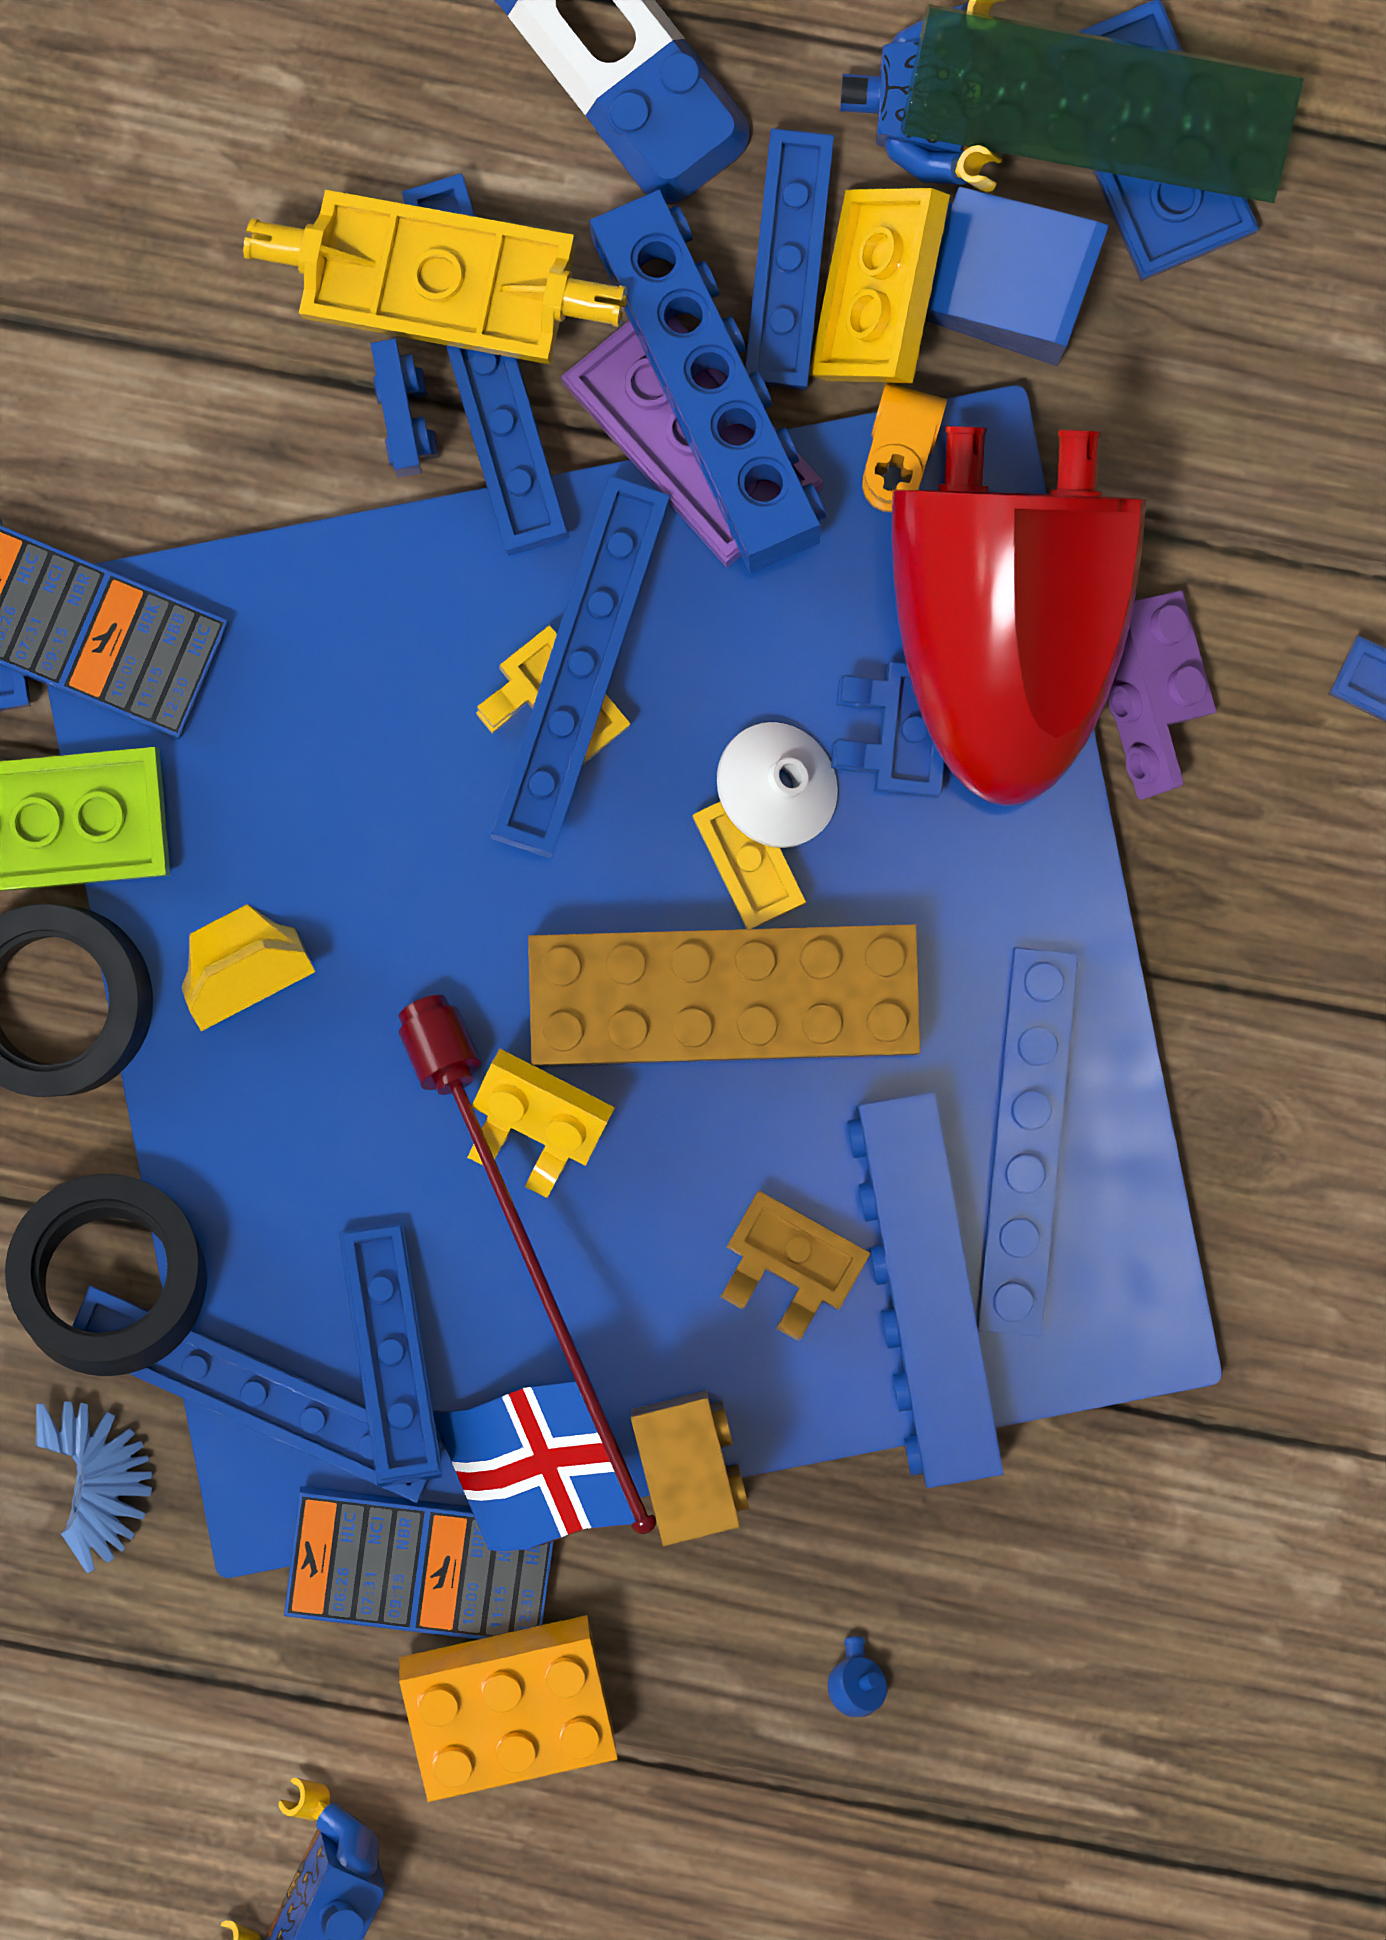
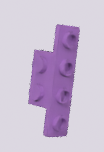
M1182 590L1134 601L1130 627L1122 657L1109 693V708L1116 720L1126 756V769L1133 781L1136 795L1140 800L1183 786V778L1168 726L1217 713Z

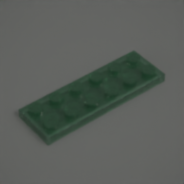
M927 3L900 130L903 135L968 147L980 145L990 151L1275 204L1304 78L1297 73Z

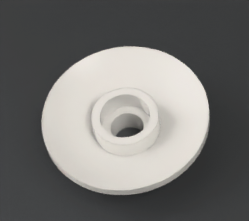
M778 722L753 725L739 733L729 742L718 764L717 790L725 813L743 834L760 844L776 848H789L801 845L817 836L832 818L837 803L838 788L835 771L831 768V761L823 748L811 736L794 726ZM780 769L784 770L791 777L793 788H788L782 784L779 778Z

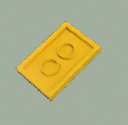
M933 188L845 190L809 370L810 376L825 381L913 383L929 299L932 293L941 238L945 228L949 194Z

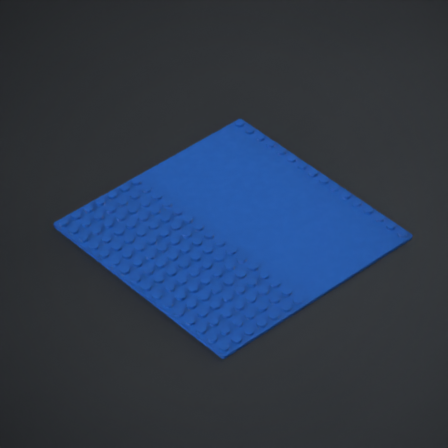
M1013 385L946 398L947 403L933 453H929L919 490H938V484H945L947 433H945L946 426L987 428L984 443L983 485L989 486V492L1047 494L1028 395L1022 387ZM877 412L786 429L797 453L823 480V488L818 492V495L823 504L826 519L819 521V544L754 573H749L742 557L726 568L671 505L667 504L606 691V695L629 721L630 727L582 765L552 858L490 839L532 708L526 704L492 734L476 715V712L479 711L477 706L509 682L499 669L501 663L549 625L556 634L558 633L609 475L656 490L630 460L552 475L569 538L510 556L505 551L488 489L482 488L95 563L99 567L228 620L224 634L179 740L47 685L60 756L147 747L160 748L171 876L87 883L85 888L90 911L106 917L129 936L140 951L150 975L153 996L150 1026L140 1050L128 1066L121 1071L141 1180L158 1188L177 1204L189 1222L203 1251L207 1272L206 1293L201 1312L192 1328L193 1330L365 1406L339 1232L403 1222L433 1411L452 1412L469 1410L523 1388L576 1382L483 1165L467 1158L474 1143L453 1094L440 1095L437 1089L425 1090L421 1087L398 1033L402 1026L398 1015L409 1004L421 998L438 994L446 996L449 1005L458 1008L481 1061L480 1067L472 1074L474 1077L473 1082L464 1088L472 1105L499 1049L532 1065L528 935L746 929L692 818L693 814L720 802L717 790V769L724 749L735 736L745 729L767 722L784 723L804 731L823 748L830 761L832 743H836L838 739L879 744L883 709L836 706L839 680L843 679L845 675L885 681L887 664L889 662L906 664L898 620L893 575L892 513L882 512L872 507L865 499L862 490V479L873 441L871 433ZM889 466L886 474L880 475L884 478V489L892 491V489H896L899 482H903L900 480L901 469ZM1094 730L1078 757L1058 782L1038 798L1020 805L1003 806L989 803L973 794L951 772L945 761L941 796L938 798L874 791L876 772L834 769L838 788L837 803L827 826L806 843L795 847L780 848L806 903L754 929L916 924L920 1031L919 1055L535 1066L615 1107L586 1166L569 1158L548 1198L525 1187L545 1147L544 1144L512 1128L495 1161L640 1498L650 1496L630 1418L632 1409L707 1390L710 1404L723 1401L733 1445L722 1447L721 1449L725 1465L738 1464L742 1478L905 1446L904 1438L915 1436L911 1410L899 1412L892 1374L904 1372L900 1347L888 1349L881 1311L893 1309L889 1284L876 1285L871 1254L841 1308L836 1310L821 1302L803 1337L797 1341L779 1331L776 1327L799 1288L765 1270L745 1308L740 1309L720 1297L742 1259V1256L727 1249L726 1246L758 1190L870 1252V1247L880 1246L881 1239L877 1220L865 1222L859 1191V1184L870 1182L866 1156L854 1158L847 1120L859 1119L858 1105L935 1092L977 1323L1013 948L1015 947L1079 954L1042 1337L978 1331L995 1428L1211 1386L1220 1380L1222 1370ZM780 769L779 778L782 784L788 788H793L791 777L784 770ZM246 904L252 906L277 924L295 928L305 946L315 972L217 1024L200 1031L189 1011L181 988L188 971L190 933ZM102 972L105 993L109 1008V992L105 976ZM473 1108L482 1128L488 1116ZM151 1232L163 1291L167 1277V1256L163 1243ZM183 1398L217 1573L224 1578H233L290 1566L300 1486L407 1499ZM435 1424L437 1439L443 1441ZM443 1444L439 1453L442 1478L427 1480L419 1501L470 1507Z

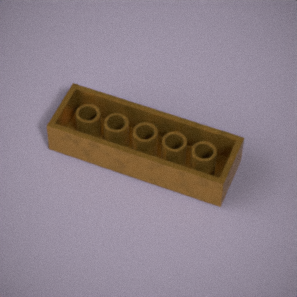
M916 924L528 935L531 1063L533 1066L909 1056L920 1054Z

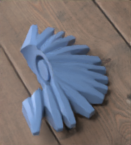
M64 1401L58 1431L44 1403L36 1404L35 1446L46 1448L55 1453L58 1452L63 1453V1455L72 1456L77 1464L72 1509L66 1523V1528L61 1535L84 1570L89 1573L95 1570L90 1547L108 1563L115 1557L106 1541L122 1552L125 1547L118 1539L117 1534L129 1540H132L135 1535L114 1515L144 1520L146 1513L119 1501L117 1497L120 1495L151 1496L152 1487L140 1484L139 1481L152 1478V1472L126 1471L129 1468L148 1462L149 1457H131L132 1454L144 1446L141 1441L124 1445L135 1434L130 1428L105 1443L115 1415L109 1412L104 1414L90 1435L88 1404L80 1403L75 1417L72 1402Z

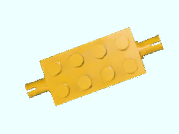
M325 190L320 215L314 224L308 223L305 229L262 222L259 219L251 218L246 231L252 233V238L245 237L243 255L245 259H259L297 266L299 273L304 274V290L299 314L303 319L551 365L560 321L563 322L565 316L620 327L624 317V313L620 312L621 307L626 308L628 293L626 286L619 285L617 287L572 278L571 267L577 243L575 236L572 234Z

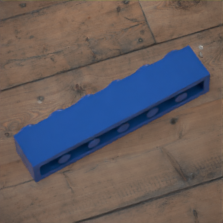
M930 1092L858 1105L859 1119L847 1120L853 1156L854 1158L866 1156L870 1182L859 1184L865 1222L873 1220L878 1222L881 1245L870 1247L876 1285L888 1283L893 1309L883 1310L881 1314L888 1349L900 1347L904 1368L903 1373L892 1375L899 1412L911 1410L915 1436L904 1438L910 1476L922 1474L926 1488L1004 1475L936 1093Z

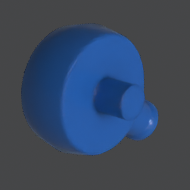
M860 1636L847 1637L844 1640L846 1659L838 1663L830 1672L828 1693L834 1706L844 1715L849 1717H866L873 1714L884 1703L887 1694V1683L879 1666L865 1657V1639Z

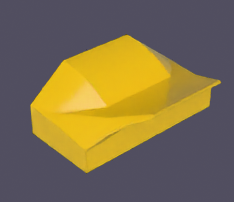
M246 904L190 933L188 971L181 988L192 1017L200 1031H203L313 974L315 969L295 928L277 924L252 906Z

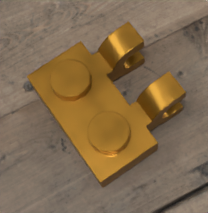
M758 1190L726 1246L727 1249L742 1256V1259L720 1297L743 1309L765 1270L799 1288L776 1329L799 1341L803 1337L821 1302L836 1310L841 1308L871 1253Z

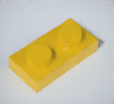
M721 801L692 815L746 929L757 928L806 903L780 848L760 844L743 834L731 822L725 813Z

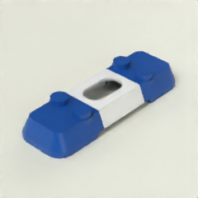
M494 0L594 126L604 143L646 195L660 190L666 204L679 203L690 197L729 167L745 152L750 139L749 123L745 115L655 0H613L636 33L634 48L623 59L613 63L599 61L591 55L560 15L556 7V0Z

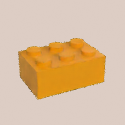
M587 1615L399 1657V1683L428 1802L618 1760L615 1733Z

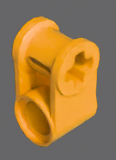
M885 383L871 433L873 441L862 479V490L865 499L872 507L882 512L892 513V491L883 488L884 478L880 476L886 474L889 466L901 469L900 480L903 482H899L896 489L919 490L929 453H933L947 399L895 384Z

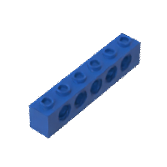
M657 190L590 219L591 239L612 285L617 287L619 285L626 286L628 289L624 311L749 573H754L819 544V521L826 519L823 504L812 483L801 486L792 467V465L799 462L794 443L785 427L777 430L774 429L765 409L773 406L768 389L758 371L748 375L740 359L739 353L746 351L743 338L732 316L721 319L712 300V298L719 296L717 284L705 260L696 264L693 261L686 246V243L692 241L693 237L680 207L676 205L669 209L660 190ZM652 259H664L674 266L668 275L660 278L649 277L641 271L642 266ZM683 313L691 314L701 322L694 331L689 333H677L671 330L667 323L674 316ZM705 369H717L727 376L726 382L715 389L702 388L693 379L699 372ZM733 424L745 425L754 432L753 438L742 445L728 444L720 437V434L726 427ZM759 480L772 481L781 489L780 494L776 498L766 502L754 500L746 491L752 483Z

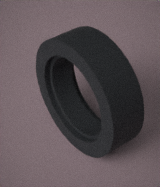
M37 904L19 907L0 915V975L13 955L26 945L43 938L58 937L79 945L95 959L105 976L109 992L108 1015L100 1035L85 1052L64 1063L47 1064L27 1057L12 1045L0 1026V1086L7 1090L32 1097L71 1096L94 1090L118 1076L134 1059L146 1038L153 1005L152 986L146 963L134 942L120 927L106 917L85 908L68 905Z
M95 1174L76 1178L61 1184L42 1196L27 1211L18 1224L11 1238L5 1262V1282L9 1301L18 1320L34 1343L55 1362L76 1372L88 1375H125L147 1368L162 1360L176 1349L189 1334L197 1321L205 1299L207 1284L206 1263L200 1243L185 1215L177 1204L161 1190L147 1182L125 1175ZM118 1218L141 1224L161 1240L167 1256L166 1282L159 1299L151 1310L130 1326L111 1332L84 1331L61 1320L52 1311L46 1293L47 1269L53 1253L59 1244L77 1228L100 1219Z

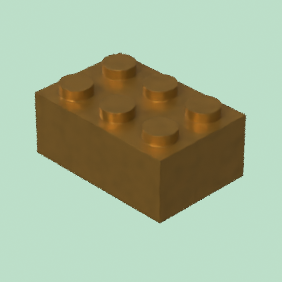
M707 1390L632 1409L630 1418L662 1545L667 1546L740 1527L737 1512L749 1509L739 1465H725L721 1448L733 1445L723 1401L710 1404Z

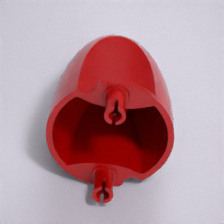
M946 426L945 484H938V490L892 489L893 575L903 650L913 691L924 723L939 754L951 772L969 791L989 803L1003 806L1020 805L1041 796L1054 786L1071 767L1093 732L1108 699L1130 627L1138 586L1144 539L1146 499L1104 497L1103 491H1096L1098 445L1101 431L1058 430L1057 490L1051 489L1050 494L989 492V486L983 485L984 443L987 428Z

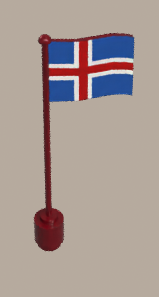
M438 994L421 998L406 1006L399 1013L398 1017L402 1024L398 1031L421 1087L425 1090L437 1089L440 1095L453 1094L576 1382L523 1388L469 1410L452 1412L433 1411L435 1424L488 1550L501 1552L533 1549L596 1527L632 1524L631 1527L635 1532L648 1534L656 1526L655 1515L648 1516L464 1089L473 1082L474 1077L472 1074L481 1065L479 1056L458 1008L449 1005L444 995Z

